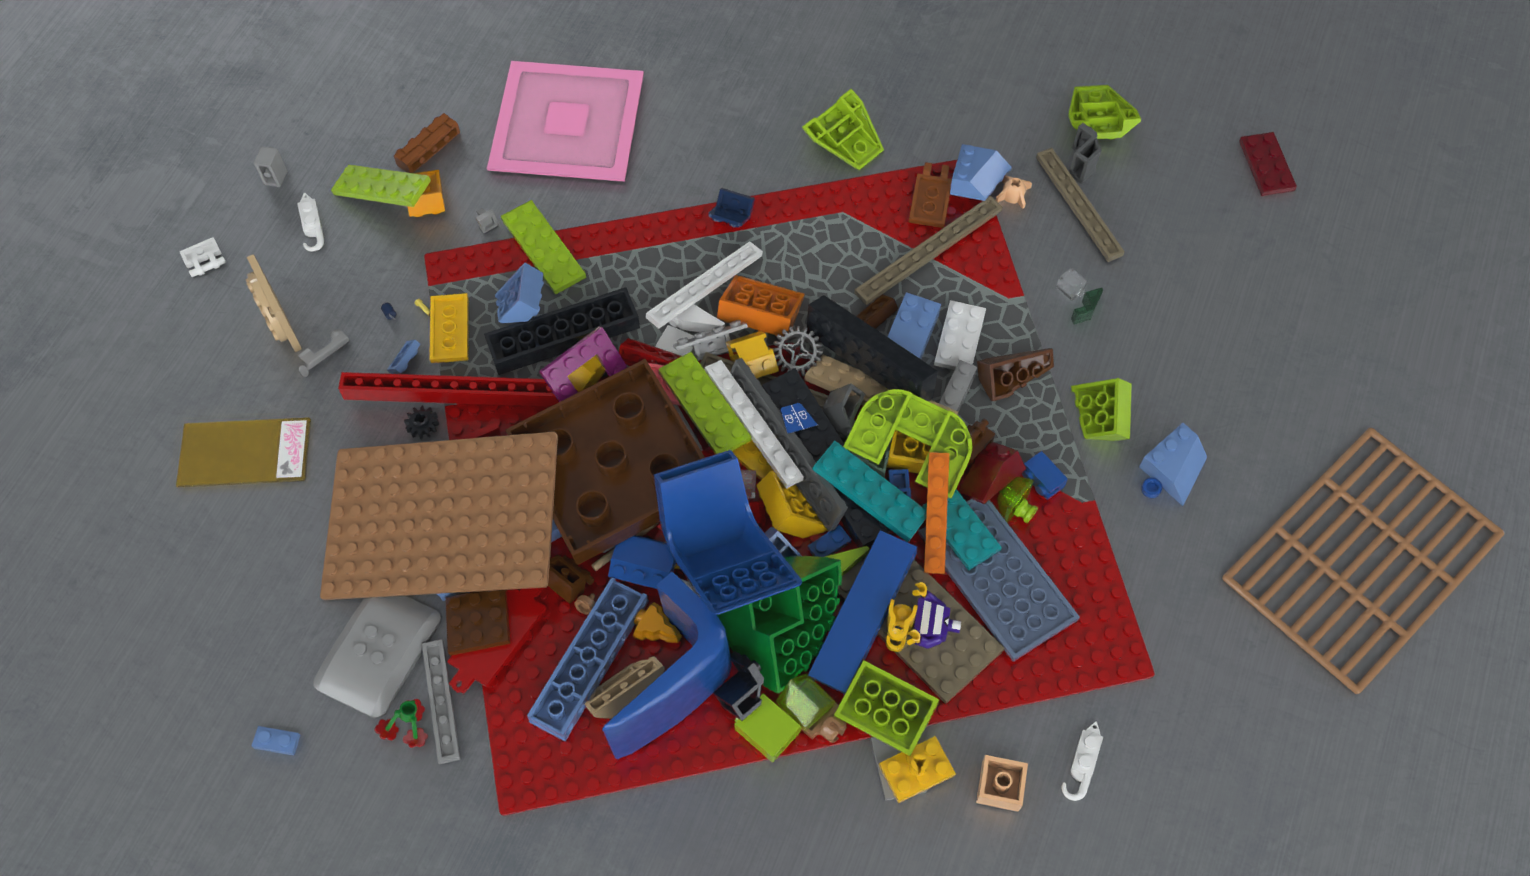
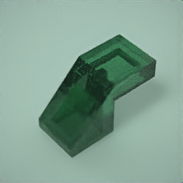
M1102 287L1085 292L1082 300L1083 307L1076 308L1073 311L1071 320L1074 325L1091 320L1102 296Z

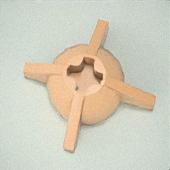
M1005 175L1002 180L1004 184L1002 192L996 196V201L1001 202L1005 200L1012 204L1018 203L1022 209L1025 208V192L1031 188L1032 183Z

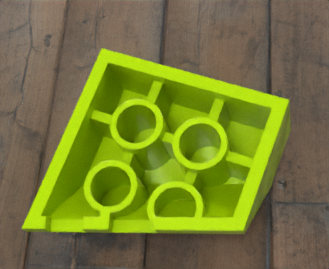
M1115 378L1071 386L1072 392L1075 393V405L1080 412L1079 420L1085 439L1105 441L1130 439L1131 383Z

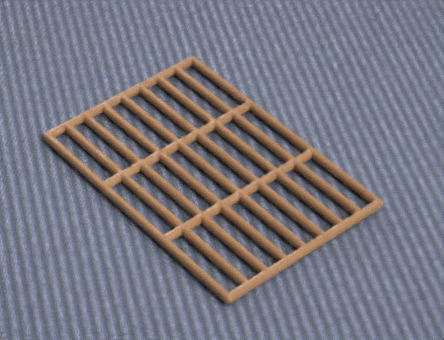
M1368 428L1222 576V579L1354 694H1360L1504 536V531L1374 428ZM1370 437L1380 443L1340 486L1330 479ZM1388 449L1396 457L1356 499L1346 492ZM1402 462L1412 468L1372 512L1362 505ZM1418 474L1421 475L1428 483L1387 525L1378 516ZM1324 484L1334 491L1292 535L1282 528ZM1434 487L1445 494L1404 538L1394 530ZM1340 497L1350 505L1308 548L1298 541ZM1450 500L1459 505L1461 508L1421 551L1411 544ZM1356 510L1366 518L1324 562L1314 554ZM1469 513L1477 521L1439 563L1435 564L1427 556L1456 524ZM1372 523L1382 530L1340 575L1330 568ZM1483 526L1492 531L1494 534L1454 578L1444 571L1446 566ZM1277 533L1285 542L1241 586L1233 577ZM1388 536L1397 542L1398 545L1357 588H1354L1346 581ZM1293 546L1301 553V556L1259 599H1256L1248 591ZM1404 549L1413 555L1414 558L1373 602L1363 595ZM1307 560L1318 567L1275 613L1265 606L1272 596ZM1423 563L1431 571L1392 614L1388 616L1379 607L1417 566ZM1325 573L1334 582L1289 627L1281 618ZM1439 576L1447 583V586L1406 630L1402 628L1396 621L1435 578ZM1342 587L1350 596L1305 641L1297 632ZM1356 601L1367 608L1324 655L1313 647ZM1374 614L1383 623L1339 670L1330 660ZM1391 628L1400 637L1357 684L1354 683L1346 675Z

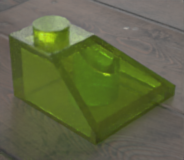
M1016 477L1000 490L997 498L1000 514L1007 523L1014 516V512L1022 500L1028 498L1034 482L1032 479Z

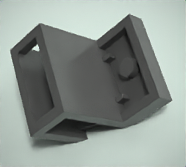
M1084 123L1078 126L1072 147L1076 152H1074L1069 169L1072 177L1081 184L1095 172L1102 151L1098 144L1097 132ZM1084 164L1080 177L1075 172Z
M852 383L830 391L822 408L844 444L855 423L854 418L866 395ZM851 391L856 393V395L849 397Z

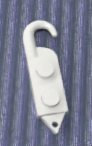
M304 193L301 201L297 203L303 231L308 237H316L317 244L309 247L306 243H303V246L307 251L314 252L320 250L324 245L323 229L316 200Z
M1097 721L1086 730H1082L1070 769L1072 777L1081 782L1078 792L1075 794L1069 793L1066 789V783H1062V793L1069 800H1081L1087 793L1103 740Z

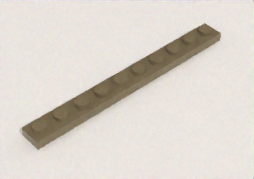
M988 197L985 201L976 205L857 287L854 293L865 305L869 304L999 214L1003 207L994 198Z

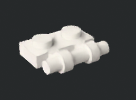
M214 237L179 251L187 268L195 266L194 269L189 271L191 277L204 275V272L213 268H220V265L226 263L223 256L216 259V256L222 253ZM210 259V262L200 265V263Z

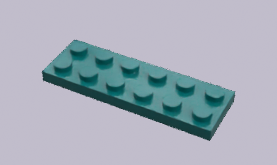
M836 441L831 444L812 468L813 471L830 482L835 488L906 542L911 540L927 517V510Z

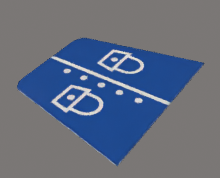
M801 403L781 408L787 434L818 425Z

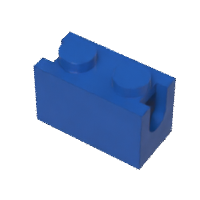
M1042 451L1024 463L1026 467L1022 472L1024 479L1031 482L1035 486L1037 493L1044 496L1047 500L1065 487L1068 478Z

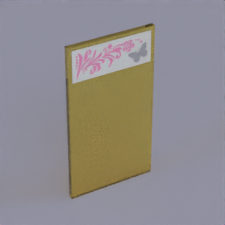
M310 417L184 424L176 487L305 481Z

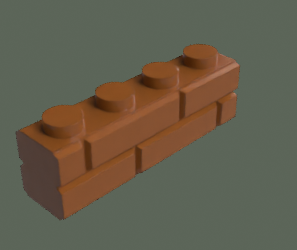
M445 113L435 117L428 127H424L420 131V134L415 138H411L406 146L396 151L394 159L397 166L407 173H414L460 133L458 123Z

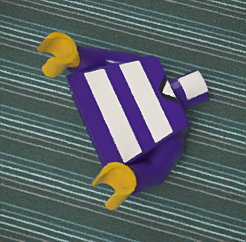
M923 582L916 583L915 586L919 590H913L912 594L921 598H918L917 602L918 607L914 628L907 633V635L911 636V639L907 640V644L912 645L915 643L920 647L930 649L945 642L947 632L960 633L961 621L949 619L950 608L928 591L926 584Z

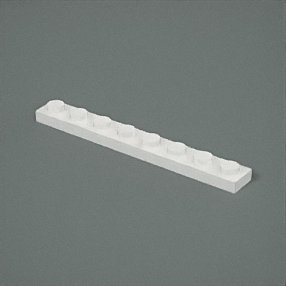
M749 241L648 311L646 319L658 329L762 257L763 251Z
M722 360L706 366L705 372L751 435V439L787 489L803 481L804 476Z

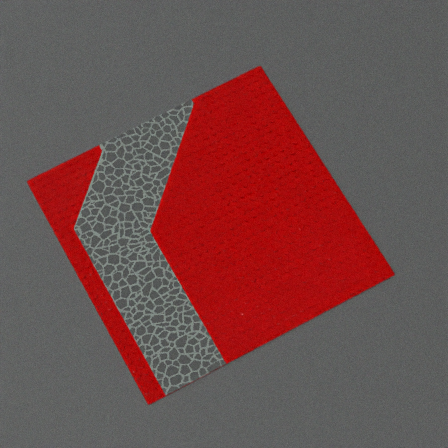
M957 160L932 164L930 176L940 177L942 165L949 166L947 178L952 179ZM923 165L750 196L755 198L751 218L739 227H732L724 221L716 222L712 220L708 213L716 207L717 202L555 230V233L586 273L587 278L556 295L543 279L542 297L539 301L540 311L536 316L626 287L639 316L640 328L612 337L610 340L618 353L620 345L628 338L655 347L667 325H672L668 322L658 329L646 319V313L750 241L763 251L762 257L736 275L805 294L793 325L794 332L797 326H800V332H803L804 328L807 327L808 305L823 295L857 316L872 302L865 305L854 293L855 289L943 228L909 223L917 174H923ZM950 195L944 228L981 203L982 200ZM997 215L883 293V295L895 299L898 310L906 292L941 304L939 317L921 359L938 370L932 399L934 402H940L955 371L934 366L950 300L986 308L973 361L974 366H977V361L991 357L1043 349ZM515 238L426 253L424 258L429 295L467 293L469 297V360L439 363L440 376L544 379L539 371L560 355L498 375L484 336L485 333L518 323L498 322L497 310L499 306L496 305L498 299L495 298V294L524 263L536 268ZM734 276L694 305L717 318L719 300ZM898 310L881 323L876 330L888 337ZM724 322L725 327L730 326V323ZM744 328L729 333L730 340L758 332V330ZM682 330V331L687 332V333H689V334H691V335H695V334H697V333H700V332ZM766 333L767 337L764 338L766 345L771 349L778 348L773 345L774 341L780 342L777 336ZM799 337L791 338L785 344H796ZM804 340V349L813 354L810 343ZM801 343L799 344L798 348L796 347V350L793 349L795 351L794 360L796 358V355L802 354L800 352ZM823 344L822 347L817 349L822 350L826 356L856 368ZM733 348L732 351H733V354L735 355V354H737V352H736L735 348ZM782 349L784 359L790 364L791 355ZM728 351L716 355L732 361ZM801 358L797 360L795 366L804 365L810 359ZM781 364L778 366V372L769 375L778 377L788 372L789 369L786 368L784 372H781V367L783 366ZM977 367L975 378L958 412V416L964 421L966 426H972L976 421L981 422L982 419H986L989 422L986 427L995 433L993 442L1018 450L1023 463L1042 451L1068 478L1065 487L1047 500L1044 496L1037 493L1035 486L1031 482L1026 481L1021 473L994 495L990 501L1080 618L1014 662L1004 650L947 704L894 651H890L886 643L877 635L865 661L939 699L938 705L927 726L1150 679L1155 675L1050 370L1040 377L1033 378L1027 382L1025 387L1015 390L1014 394L1010 397L991 401L979 381ZM606 371L598 382L609 377ZM798 371V373L800 374V376H801L802 379L804 380V379H805V376H802V375H801V371ZM804 380L809 389L829 396L830 391ZM444 403L449 440H456L494 422H497L501 436H507L506 429L549 408ZM678 405L683 416L685 417L690 428L692 429L694 435L696 436L698 442L700 443L690 417L685 412L683 407ZM860 405V407H859V409H858V411H857V414H856V416H855V418H854L855 421H856V419H857V417H858V415H859V413H860V411H861L863 405ZM702 448L701 452L705 458L715 455L712 449L704 451ZM739 462L748 502L763 501L759 496L756 486L761 480ZM966 467L956 488L958 492L971 468ZM886 468L885 479L888 481V474H887V472H888L889 470H897V469ZM909 472L911 499L920 506H923L927 503L928 488L915 482L918 473ZM961 495L966 502L970 500V498ZM1023 499L1028 500L1030 505L1038 507L1035 515L1028 523H1025L1023 518L1014 515L1015 510ZM766 511L764 518L767 520L763 528L764 533L770 527L773 528L770 516ZM926 519L908 542L917 546V555L914 560L923 569L925 566V543L918 532L926 527ZM840 520V522L838 523V525H841V527L844 529V531H845V532L848 534V536L851 538V536L849 535L848 531L846 530V528L844 527L843 523H842L841 520ZM654 527L642 537L654 539L659 531L658 527ZM781 531L780 533L802 556H813L808 550V545L828 533V531L806 538H800ZM896 533L893 535L894 537L903 540ZM562 537L551 542L550 559L557 554L561 557L566 555L570 559L573 558ZM852 539L850 544L835 554L857 549L858 547ZM609 551L602 552L578 565L582 569L588 570L595 579L592 585L585 584L584 594H582L588 596L593 593L595 595L593 599L595 603L611 577H608L611 560L597 571L591 565ZM681 569L674 570L676 576L688 581ZM946 571L945 574L928 573L993 636ZM615 579L617 582L647 595L649 602L644 609L645 611L654 602L662 607L658 589ZM549 586L545 587L536 599V601L545 605L547 610L531 629V635L507 666L504 665L487 688L482 685L498 806L502 816L769 760L735 730L736 717L721 706L714 694L710 695L677 725L634 753L619 759L614 757L602 730L604 725L611 719L596 718L587 708L584 709L566 741L529 723L527 717L529 711L589 615L577 610L575 607L577 599L569 604ZM841 598L839 601V605L837 604V607L833 613V616H835L836 618L844 603V601ZM634 625L599 686L629 665L641 660H648L653 656L664 666L665 672L693 646L683 636L679 643H669L661 639L656 641L649 639L639 640L633 637L637 625ZM827 631V633H826V636H825L823 642H825V640H826V638H827V636H828V634H829L828 631ZM815 656L809 664V669L802 671L796 677L797 681L787 689L776 693L761 685L760 696L765 694L781 709L808 680L838 705H840L844 697L843 693L810 679L808 674L817 658ZM733 663L730 674L725 682L738 672ZM846 723L847 728L843 735L838 734L837 737L839 739L834 743L829 742L822 735H817L811 739L801 730L779 757L868 739L873 736Z

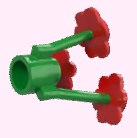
M419 699L407 700L400 705L399 710L394 711L392 719H387L386 721L381 719L374 730L377 734H380L381 739L385 740L387 738L392 741L396 738V733L399 731V728L395 726V721L400 717L402 721L412 723V729L407 731V735L403 737V742L411 748L415 746L422 747L425 745L428 734L424 733L423 728H417L416 722L422 719L425 707L421 706Z

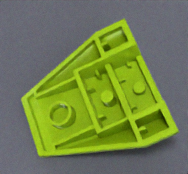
M1109 85L1074 87L1068 117L1071 125L1076 130H1078L1079 125L1084 123L1097 132V139L1122 138L1141 122L1137 109Z
M852 89L839 97L837 102L820 116L814 117L802 126V129L812 141L857 170H861L884 151L863 101Z

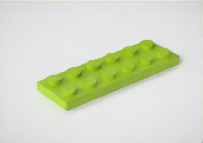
M348 164L335 182L331 192L337 196L414 207L431 179L428 175Z
M532 200L501 215V220L537 270L543 272V279L555 295L587 278L586 273Z
M692 352L658 369L659 374L715 455L728 450L733 451L751 441V435Z

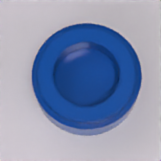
M1148 478L1143 482L1141 491L1148 498H1156L1162 491V484L1155 478Z

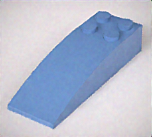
M906 292L888 338L922 359L939 317L941 304Z

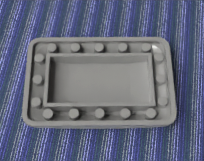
M407 596L364 598L317 672L313 681L315 689L372 718H381L388 711L422 655V643L429 642L440 625V613Z

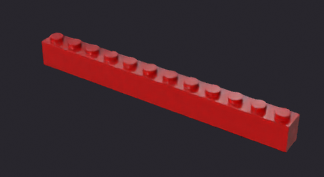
M341 372L338 387L344 400L551 407L559 403L544 379Z

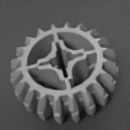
M797 326L795 332L793 327H789V334L784 329L782 331L784 337L779 334L777 335V339L780 342L774 341L773 345L778 348H772L774 353H778L775 355L776 360L779 359L777 365H783L781 372H784L786 368L789 369L788 371L796 368L797 371H801L802 376H805V369L808 371L811 368L810 366H817V363L814 361H821V358L817 355H822L823 351L817 349L822 347V343L815 344L819 337L817 336L812 339L813 331L806 334L808 328L805 327L803 332H800V326ZM799 337L796 344H785L787 340ZM804 340L810 343L813 354L804 349ZM801 343L800 352L802 354L796 355V358L794 360L795 351L793 349L796 350V347L798 348L799 344ZM782 349L791 355L790 364L784 359ZM801 358L810 359L804 365L795 366L797 360Z

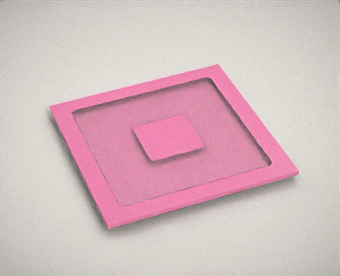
M511 61L487 171L625 182L644 71Z

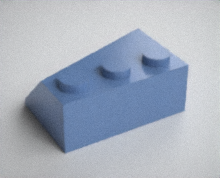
M1182 423L1143 458L1139 468L1149 477L1159 480L1162 488L1183 506L1207 459V455L1198 435Z

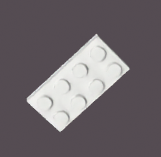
M950 300L934 366L955 370L959 360L973 365L986 308Z

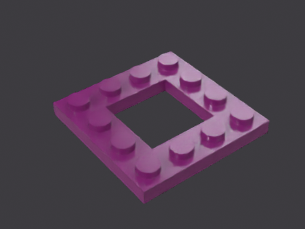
M599 326L539 371L559 402L578 393L567 376L595 355L609 377L628 368L603 327Z

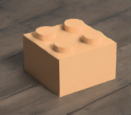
M985 755L981 766L976 803L1019 812L1023 806L1028 763Z

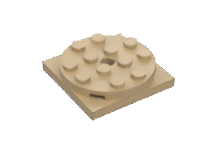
M254 254L248 256L247 259L253 272L247 274L246 284L253 294V298L265 318L268 328L276 341L284 342L289 340L295 352L302 350Z

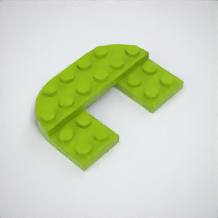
M892 389L870 398L862 407L843 447L879 465L896 430L930 446L929 452L949 453L948 498L951 499L972 453V439L964 421L954 412L941 408L905 390ZM929 453L915 480L916 483L928 488Z

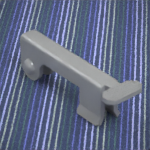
M335 329L330 333L332 342L317 353L313 354L307 348L299 354V357L305 364L298 367L302 377H307L309 369H312L350 341L340 329Z

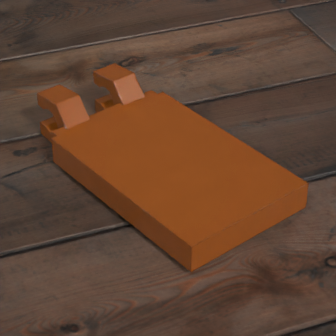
M925 162L923 174H917L909 223L944 228L952 179L947 178L949 166L942 165L941 176L936 177L930 176L932 163Z

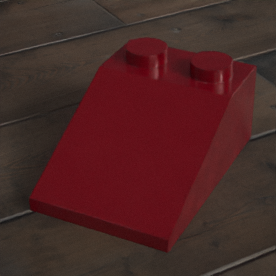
M995 442L988 444L978 454L959 489V493L985 504L1026 469L1018 450Z

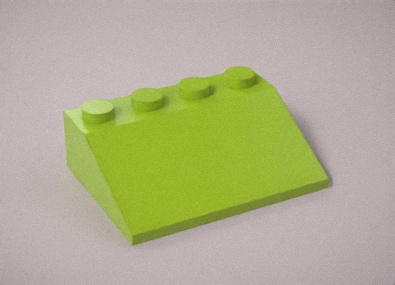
M863 660L834 716L911 756L938 705L939 699Z

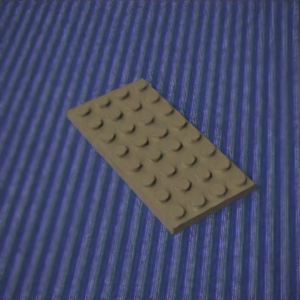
M866 557L842 576V584L838 586L837 595L843 601H845ZM914 560L898 591L894 606L905 604L913 610L914 605H917L918 598L921 597L914 596L912 591L919 590L915 584L923 582L926 584L928 591L950 608L949 619L961 621L960 633L947 632L945 642L930 649L920 647L915 643L908 645L907 640L911 639V636L908 635L904 648L895 653L947 704L996 659L1005 648L932 576L924 573V569ZM887 616L877 634L885 643L888 633L886 626ZM890 640L893 645L901 644V641Z

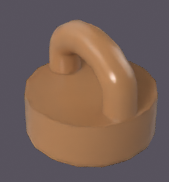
M591 593L588 596H579L575 602L577 610L583 614H589L595 605L593 600L595 595Z

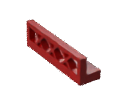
M630 338L626 339L619 348V354L628 366H632L644 359L648 363L665 366L682 357L681 355Z

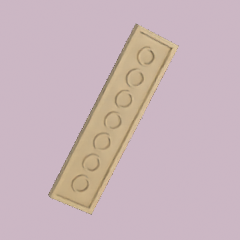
M824 354L820 357L821 361L816 362L817 366L813 365L808 370L804 379L828 391H833L852 383L866 394L861 403L863 406L876 394L888 391L886 387L861 370ZM851 391L849 397L856 395V393ZM932 400L929 401V402H931V403H933V404H935V405H937V406H939V407H941V408H944V409H946V410H948V411L950 410V411H952V412H954L955 414L958 415V411H955V410H953V409H951V408H949V407H946V406H944V405H941V404H939V403H937V402H934V401H932Z

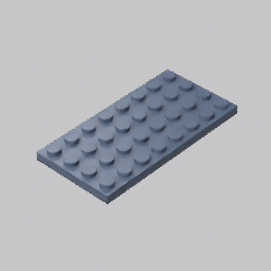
M970 499L967 501L968 505L1002 547L1001 551L968 571L946 542L945 571L1014 662L1078 621L1080 616L991 501L988 500L985 504ZM926 527L918 532L924 543L926 541Z

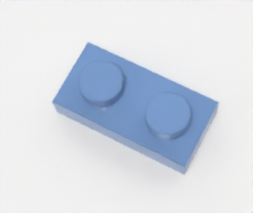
M416 340L406 341L387 371L391 374L403 373L408 368L407 363L418 353L417 349L420 343Z
M258 726L252 747L259 750L295 755L301 735L296 732Z

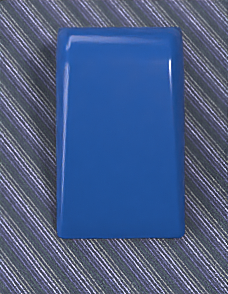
M731 450L654 474L661 528L670 553L696 593L713 614L720 615L796 588L802 584L801 578L757 524L747 499L738 458Z
M673 572L668 574L656 586L664 614L668 617L669 623L676 626L680 634L693 647L604 725L602 730L616 759L634 753L677 725L725 682L731 671L732 662L725 627L718 616L708 609L702 599Z

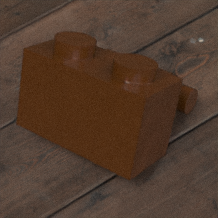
M982 419L981 422L976 421L972 426H967L972 439V453L967 464L968 468L972 467L978 454L994 441L995 433L986 427L989 424L986 419Z
M557 554L550 559L548 586L569 604L584 594L586 583L589 585L594 583L595 579L590 575V572L579 567L573 558L570 559L566 555L561 557Z

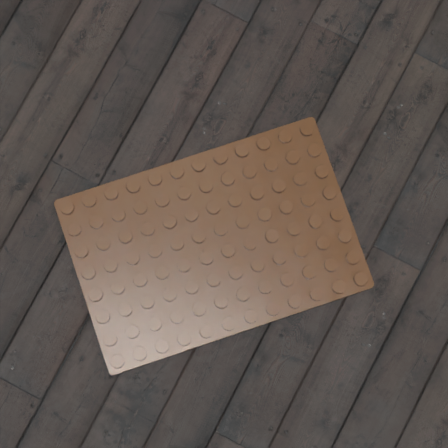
M555 432L340 449L337 453L320 598L323 600L547 587L549 582L558 435Z

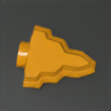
M655 602L646 611L641 609L634 619V624L637 627L633 637L639 640L649 639L656 641L661 639L669 643H679L682 635L676 626L669 623L668 617L662 612L663 608Z

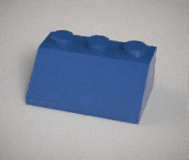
M634 535L615 546L608 577L657 589L656 585L671 572L674 573L676 561L670 553L666 542Z

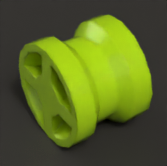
M1023 499L1015 510L1014 515L1023 518V521L1028 523L1035 515L1038 507L1030 505L1028 500Z

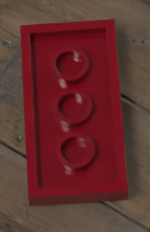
M1274 132L1240 138L1239 143L1261 196L1296 190L1297 185Z

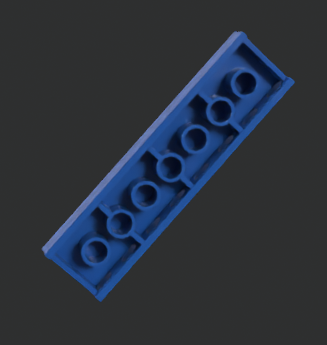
M881 530L879 531L808 674L810 679L843 693V695L846 694L888 614L891 599L895 600L917 555V546Z

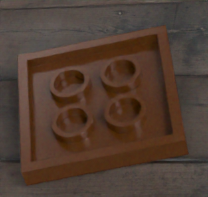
M507 590L476 591L445 598L447 648L450 656L510 644Z

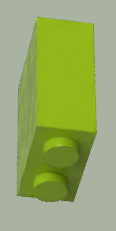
M762 694L760 696V699H762L761 705L743 721L736 717L735 730L773 763L801 732V726L765 694Z

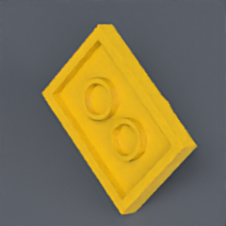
M936 736L917 744L911 756L901 752L879 763V767L898 804L956 775Z

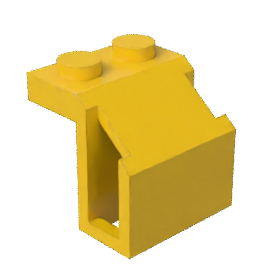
M762 331L726 342L730 359L735 362V360L742 358L756 378L779 371L774 352L765 343L766 333ZM733 348H735V350H736V352H737V354H735V355L733 354V351H732Z
M595 355L567 377L574 388L581 392L598 383L606 370Z

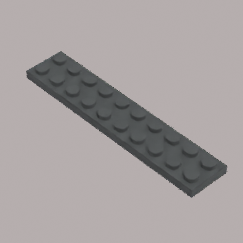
M742 358L735 360L730 373L804 476L803 481L797 483L796 486L828 532L834 530L848 508L845 501L841 499L830 482L812 470L816 464L812 455L807 451L795 432L787 434L781 411L775 406L769 394L766 393L759 380L753 375L750 367L746 365Z

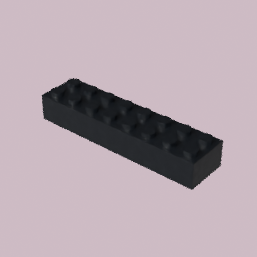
M625 287L533 317L527 322H518L485 333L484 336L497 373L501 375L561 355L599 326L603 327L609 338L639 329L640 323L637 311Z
M825 295L808 305L807 334L813 331V338L818 336L820 343L888 390H905L926 401L933 399L938 370Z

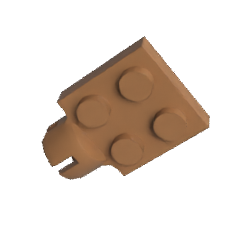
M809 680L782 708L785 713L801 726V730L811 739L817 735H822L829 742L834 743L839 739L837 735L842 736L847 728L845 721L834 716L839 705Z

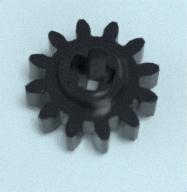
M423 405L420 407V410L414 407V413L407 412L409 419L404 420L407 433H411L413 438L418 434L420 440L423 439L425 434L430 438V432H437L435 426L439 425L437 413L433 412L431 407L425 410Z

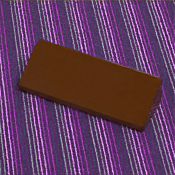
M882 294L860 312L857 317L876 329L898 310V306L894 298Z

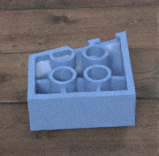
M962 144L952 177L950 195L985 201L995 190V186L1004 179L1005 174L1011 171L1012 167L997 150Z
M524 263L497 291L495 298L498 299L496 305L499 306L497 310L498 322H527L539 313V301L542 297L541 288L544 284L542 281L543 272Z

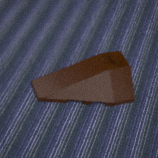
M1047 348L1002 355L977 361L978 378L989 399L996 401L1010 397L1014 394L1015 390L1025 387L1027 382L1033 378L1040 377L1053 368V349Z

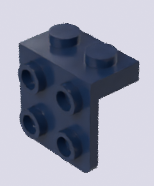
M721 188L716 207L708 213V216L716 222H727L732 227L742 226L751 218L755 198Z

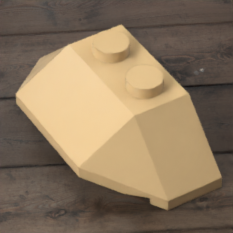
M655 656L650 657L648 660L633 663L598 686L590 696V699L586 701L585 706L596 718L612 719L662 675L665 668Z

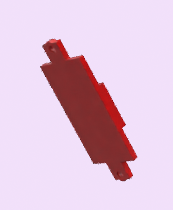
M544 588L520 589V591L517 589L507 590L510 644L452 655L447 663L458 669V672L448 684L455 692L465 694L475 680L488 688L504 665L507 666L531 635V629L547 610L545 605L536 601Z

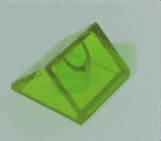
M808 674L790 679L776 700V703L804 731L810 728L836 704Z

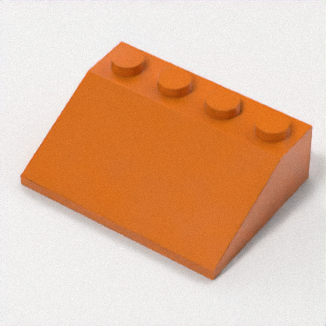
M735 275L719 300L717 319L723 320L726 323L740 320L747 323V328L770 333L775 336L779 334L784 337L782 331L785 329L788 334L790 333L789 327H793L805 294Z

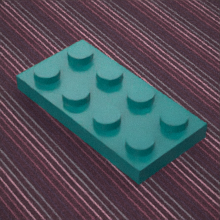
M956 489L952 498H948L946 542L969 571L1001 551L1002 547ZM927 503L922 506L925 510H927Z

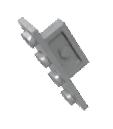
M740 320L730 323V326L725 328L718 326L713 328L712 332H700L691 339L687 337L678 339L677 343L673 344V348L680 350L693 346L696 359L699 361L703 359L706 352L713 355L727 352L726 342L730 341L729 333L747 328L748 326L747 323Z

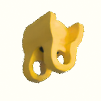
M891 599L886 622L888 630L886 646L890 651L899 652L905 646L907 633L913 629L918 605H914L912 610L905 604L894 606L895 600ZM890 640L901 641V644L893 645Z

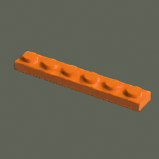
M929 452L924 573L945 574L949 453Z

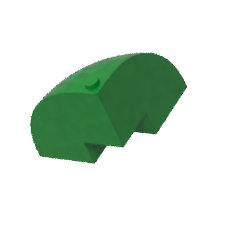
M818 556L784 557L801 578L802 584L800 586L717 615L726 629L728 644L731 650L741 655L745 654L751 661L755 660L760 665V673L764 677L762 685L769 690L780 693L797 681L796 677L802 671L809 669L812 658L818 656L824 644L823 640L827 631L830 632L836 618L833 616V613L840 601V598H837L838 586L842 584L841 560Z

